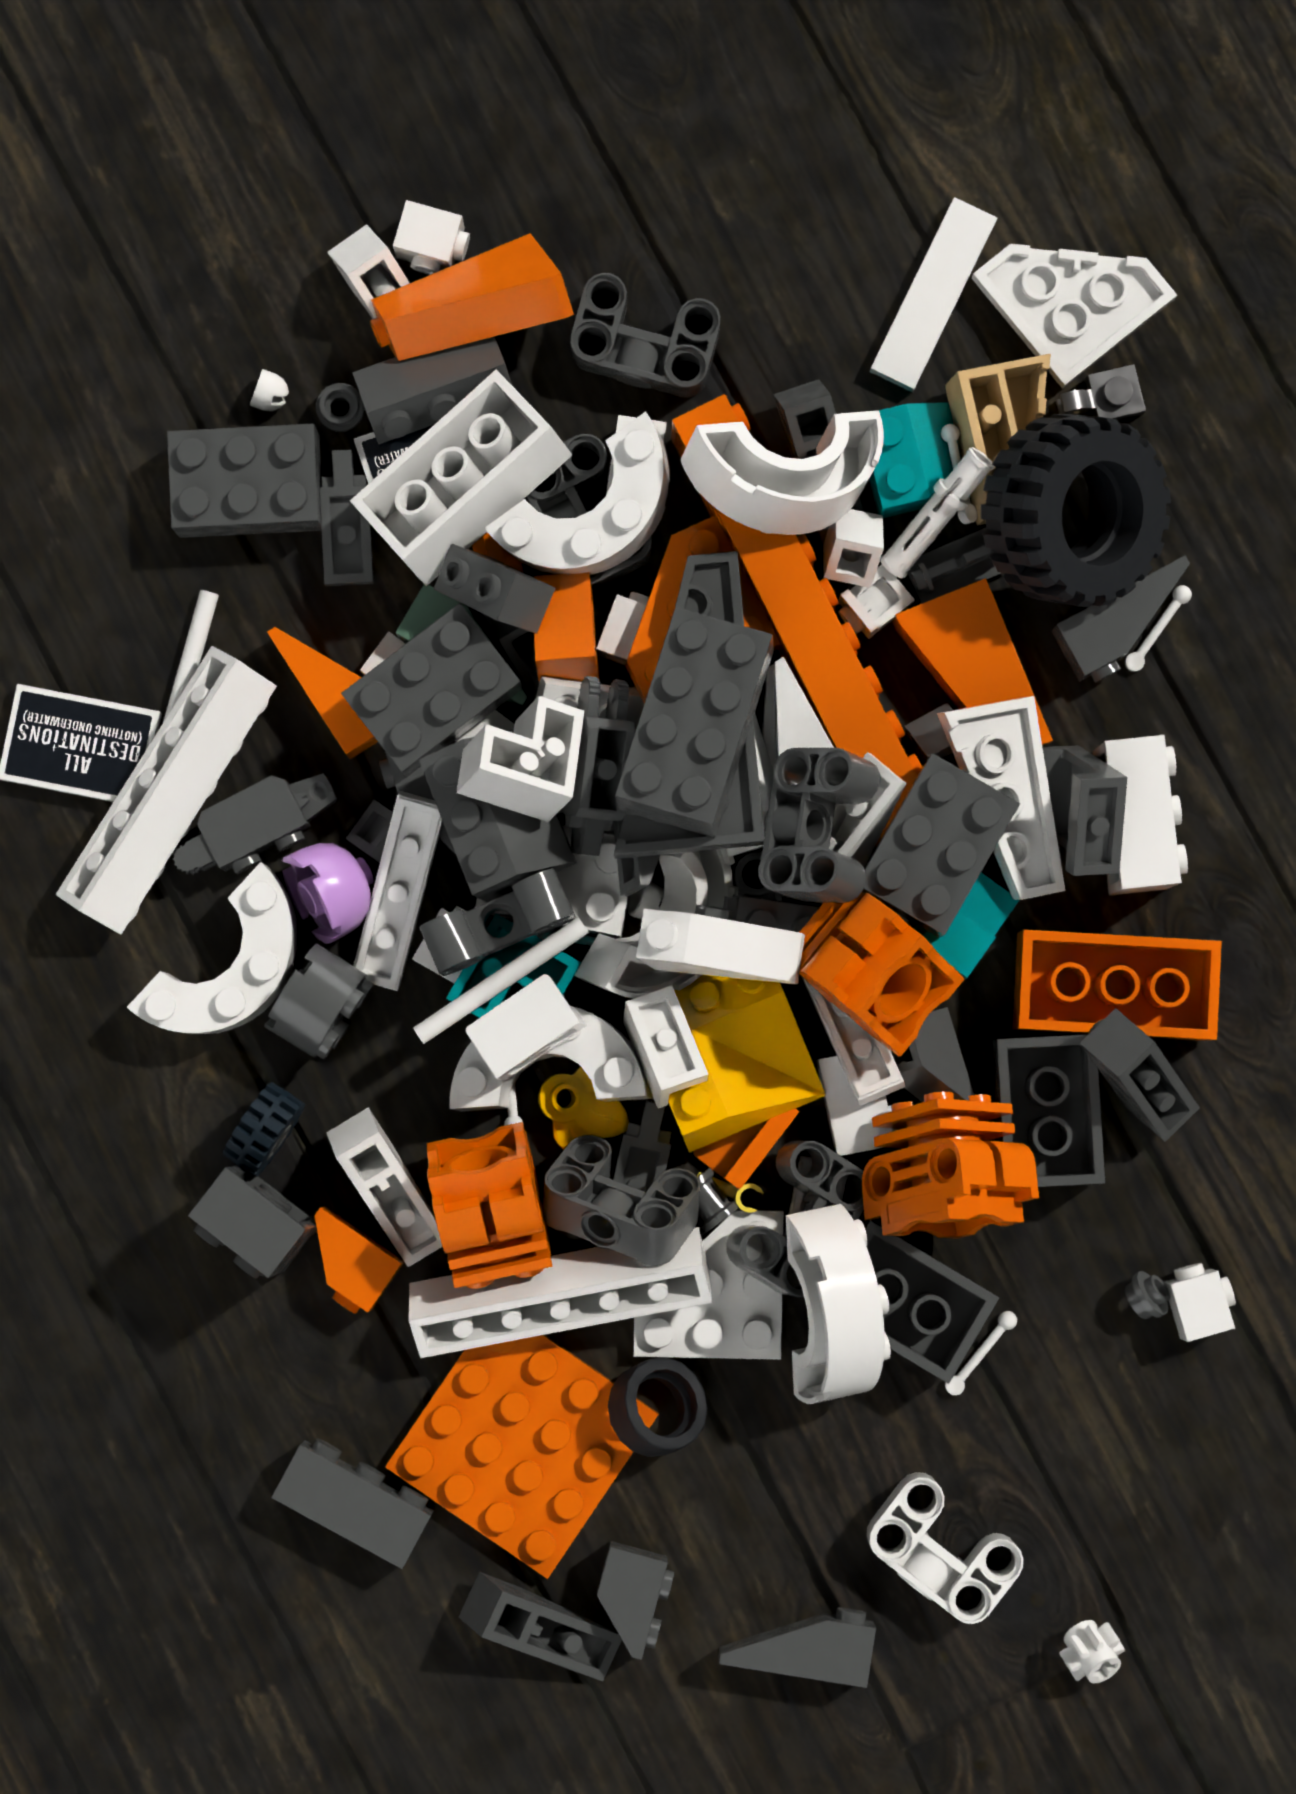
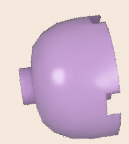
M333 843L314 844L283 857L282 862L291 864V867L283 870V878L288 893L301 918L304 920L310 914L319 926V928L311 931L316 938L325 944L332 943L360 926L370 907L371 892L369 885L374 881L372 872L363 858L355 859L349 851Z

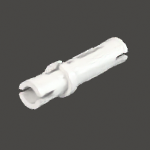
M974 447L969 448L966 451V455L946 479L940 478L933 486L935 493L880 559L882 565L896 577L905 578L911 567L936 539L937 535L957 511L963 512L970 504L968 497L989 471H992L995 467L992 465L993 462L984 453Z

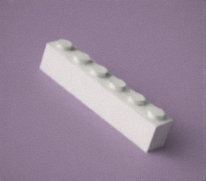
M211 646L55 895L78 911L121 935L128 923L138 913L141 902L155 880L162 875L166 862L180 840L188 833L191 822L205 800L215 790L218 779L232 757L240 750L243 739L258 715L267 707L269 698L277 686L238 659Z
M698 1227L693 1229L670 1262L658 1266L643 1264L635 1258L609 1248L594 1247L551 1256L552 1267L544 1268L541 1273L535 1276L519 1278L512 1275L494 1279L492 1284L478 1289H470L467 1286L454 1288L452 1275L409 1283L408 1321L420 1358L712 1303L709 1266Z

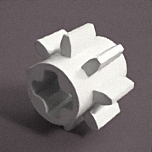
M1085 1620L1068 1630L1064 1636V1643L1068 1648L1063 1649L1059 1654L1076 1681H1079L1086 1675L1089 1682L1100 1683L1112 1677L1119 1670L1121 1661L1117 1655L1125 1652V1648L1108 1622L1098 1627L1095 1621Z

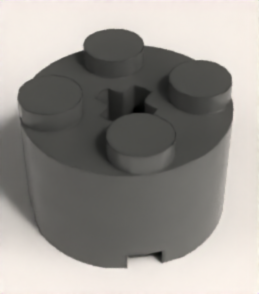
M316 943L304 957L309 961L306 968L294 971L268 1015L271 1019L265 1023L264 1027L313 1058L319 1056L325 1059L332 1048L335 1049L350 1026L349 1023L343 1020L344 1017L349 1019L356 1008L359 1009L374 984L366 979L367 974Z

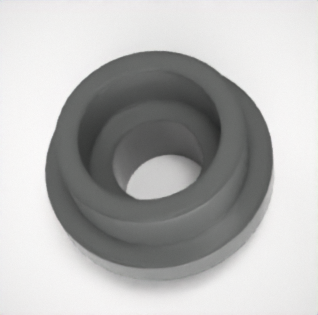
M345 383L332 384L326 387L317 398V416L320 422L329 430L335 432L352 430L361 422L364 416L365 407L360 393L351 385ZM338 401H345L350 406L348 413L344 416H336L332 413V407Z
M1139 1271L1133 1275L1132 1282L1125 1287L1126 1297L1133 1310L1143 1319H1149L1152 1316L1160 1318L1168 1312L1167 1301H1169L1170 1295L1164 1282L1158 1276H1150L1144 1271Z

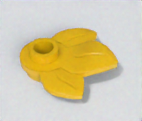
M579 1067L572 1075L555 1074L546 1079L540 1087L538 1094L539 1107L543 1114L552 1120L554 1139L563 1150L573 1139L582 1135L609 1138L627 1131L629 1119L622 1104L619 1101L604 1102L596 1099L592 1081L582 1067ZM562 1089H567L571 1094V1102L568 1106L562 1108L557 1103V1094Z

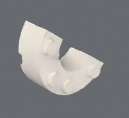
M879 410L834 414L816 447L817 455L805 459L785 458L766 450L751 436L743 421L697 425L680 460L694 488L712 506L727 517L766 534H806L822 530L834 524L854 506L879 462L883 448V424Z
M644 412L605 440L613 457V480L607 495L593 510L576 518L556 519L538 512L523 499L485 527L486 531L514 558L543 573L580 574L590 572V575L613 568L630 558L648 541L657 528L666 508L665 502L670 482V466L665 444L648 414Z
M727 849L660 855L659 862L665 877L664 898L659 910L695 914L696 904L723 908L725 896L733 897V894L738 895L739 887L733 886L731 865L735 863L733 856H728ZM640 932L631 937L616 939L599 933L574 976L615 994L636 998L671 985L673 989L680 991L698 979L701 974L655 970L636 958Z
M260 862L228 897V900L239 914L243 930L240 952L231 967L217 978L197 984L182 982L169 973L160 971L127 1006L131 1012L150 1024L170 1031L187 1034H211L229 1031L248 1023L263 1013L276 1000L287 984L294 968L298 950L296 913L291 898L282 882L267 865Z
M577 1007L573 1008L577 1009L587 1026L536 1060L539 1061L555 1056L569 1058L578 1063L591 1079L596 1099L604 1102L654 1099L631 1041L611 1023ZM471 1041L463 1052L454 1072L450 1090V1109L462 1112L508 1108L510 1090L525 1069L506 1082L496 1079Z
M842 1204L786 1215L788 1262L796 1272L802 1287L809 1323L807 1347L792 1350L794 1395L803 1403L814 1404L870 1391L877 1384L881 1375L883 1361L890 1358L891 1349L889 1339L884 1332L883 1315L889 1311V1300L885 1288L877 1283L873 1264L866 1247L867 1234L861 1220H853Z

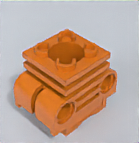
M861 892L857 898L850 902H823L821 907L799 931V933L805 935L799 974L825 999L832 1002L842 1012H845L862 1029L898 1057L902 1056L917 1038L919 1030L928 1015L937 1006L948 1000L965 980L923 935L910 927L896 912L867 892L866 894Z
M933 1092L925 1094L924 1102L916 1105H912V1101L895 1103L891 1105L892 1112L872 1117L873 1127L900 1129L874 1137V1146L902 1149L876 1156L869 1160L862 1174L865 1220L881 1218L883 1236H905L914 1231H923L933 1234L938 1238L953 1239L974 1235L978 1230L990 1224L1011 1226L1023 1223L1022 1202L1039 1198L1034 1154L1024 1143L989 1141L1015 1133L1014 1123L988 1122L992 1119L1013 1114L1012 1104L992 1102L991 1096L986 1094L969 1095V1100L954 1099L953 1092Z
M523 1122L498 1127L494 1131L478 1138H447L427 1143V1177L432 1195V1207L444 1253L448 1254V1264L450 1270H452L454 1288L467 1286L470 1289L483 1288L492 1284L494 1279L512 1275L519 1278L532 1277L541 1273L544 1268L552 1267L548 1227L543 1219V1205L540 1200L537 1176Z

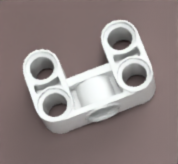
M915 1472L909 1474L900 1481L871 1519L867 1527L869 1545L877 1557L893 1568L904 1581L927 1599L935 1601L956 1619L967 1624L981 1622L989 1616L1020 1575L1024 1560L1021 1550L1010 1537L1004 1534L992 1533L983 1537L964 1561L959 1557L953 1556L926 1532L944 1507L945 1497L942 1488L932 1476L926 1473ZM920 1484L927 1485L933 1490L931 1504L921 1510L910 1507L907 1502L909 1491L914 1486ZM888 1524H896L903 1529L901 1543L892 1549L883 1548L877 1543L879 1530ZM998 1546L1009 1548L1011 1551V1561L1005 1569L996 1571L987 1567L986 1557L990 1550ZM975 1586L981 1590L979 1604L970 1610L959 1608L956 1605L958 1592L963 1587Z

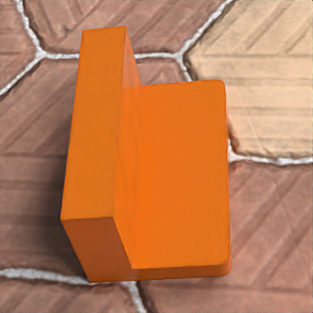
M796 1108L694 1150L693 1154L740 1190L800 1111Z

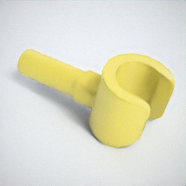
M712 1177L725 1196L733 1199L740 1210L748 1213L757 1211L751 1207L744 1206L741 1203L740 1197L742 1192L749 1188L764 1194L759 1186L747 1182L739 1190L731 1183Z

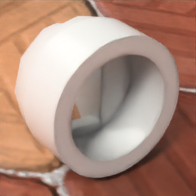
M262 369L250 406L264 411H274L281 408L286 403L283 397L289 394L284 379L273 372Z
M650 882L648 886L630 895L627 907L628 914L642 919L644 909L659 910V904L664 898V889L658 884Z

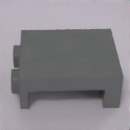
M1079 745L1042 747L1058 844L1067 850L1065 870L1073 876L1120 873L1127 776Z

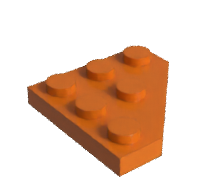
M712 516L671 535L625 666L643 703H645L675 610L688 556L733 551L716 516ZM739 563L744 626L773 634L775 651L779 649L781 643Z

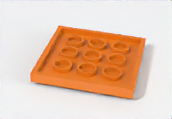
M540 1335L464 1350L385 1468L548 1579L633 1451L619 1440L610 1423L608 1401L614 1382L546 1335ZM636 1398L638 1413L644 1424L650 1428L659 1413Z

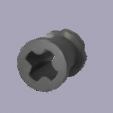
M710 1167L698 1177L701 1185L698 1217L703 1222L701 1228L705 1233L739 1208L735 1201L728 1200L712 1179L714 1172Z

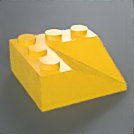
M701 975L693 983L680 991L674 989L708 1072L707 1081L669 1095L668 1103L689 1153L767 1121L770 1118L825 1097V1091L780 983Z

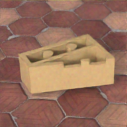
M1051 354L957 371L947 382L945 389L953 424L960 431L957 441L961 458L966 455V451L969 448L974 447L993 462L1000 450L1009 449L1007 441L1019 429L1026 430L1025 427L1030 422L1045 415L1047 402L1045 398L1047 370L1050 368ZM996 467L989 471L970 495L971 502L975 506L978 515L977 525L986 524V520L981 519V504H986L988 491H984L983 488L986 477L988 475L993 476Z

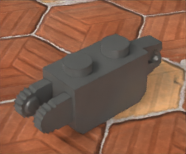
M586 676L584 680L582 679V684H580L581 688L579 689L580 695L577 706L578 709L584 710L573 798L559 813L565 814V826L572 827L571 849L573 853L599 856L603 832L610 831L612 822L622 821L625 815L624 811L618 809L615 794L636 731L634 722L626 721L630 691L628 682L625 680H613L611 687H609L605 718L598 717L601 688L599 678Z
M324 773L293 784H289L286 780L271 775L201 811L197 825L202 834L185 842L184 846L180 845V848H176L172 860L175 861L174 865L177 866V869H181L187 875L191 873L194 876L195 873L199 874L201 870L206 871L216 865L225 872L233 868L235 874L242 873L262 861L259 854L276 846L278 851L281 852L302 842L305 839L302 832L312 827L309 821L336 803L338 798Z

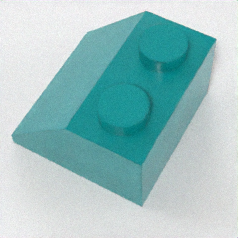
M910 403L879 410L884 431L883 448L879 462L869 478L878 515H883V518L922 509L935 493L933 486L940 478L946 479L953 471L948 444L941 437L942 428L947 424H953L949 403Z

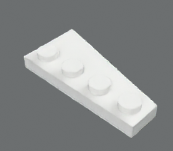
M1034 696L937 713L959 769L1020 803L993 850L1012 899L1023 900L1065 891Z

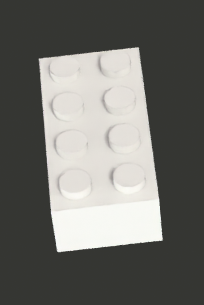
M496 369L354 496L350 502L425 586H428L439 576L451 544L469 549L487 533L485 529L487 525L526 498L572 456V453L553 428Z

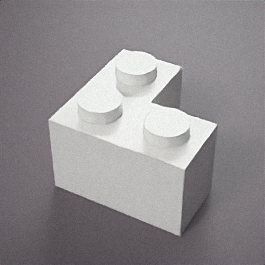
M538 696L515 721L514 733L486 724L463 749L456 793L549 822L573 798L584 710Z

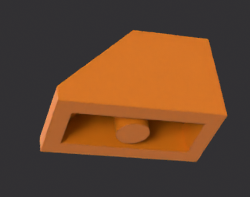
M320 1207L314 1216L326 1282L328 1286L336 1291L332 1298L354 1314L360 1308L368 1313L374 1308L400 1270L404 1260L327 1207Z

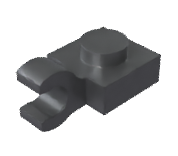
M1134 364L1087 375L1084 379L1087 390L1080 389L1060 394V399L1055 401L1059 414L1081 415L1093 412L1094 417L1117 419V421L1143 415L1146 411Z

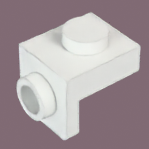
M881 565L877 568L871 588L856 585L851 590L847 589L840 595L838 602L843 608L838 611V614L844 623H850L855 634L862 631L870 639L890 623L895 614L911 606L915 599L897 577Z

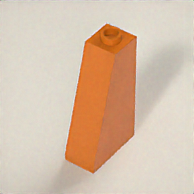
M529 233L371 299L377 318L370 320V325L379 346L382 348L388 345L397 360L401 361L572 316L574 313L561 272L532 234Z
M986 578L895 614L892 623L896 632L958 709L1034 696ZM1035 698L1042 747H1046L1053 739Z

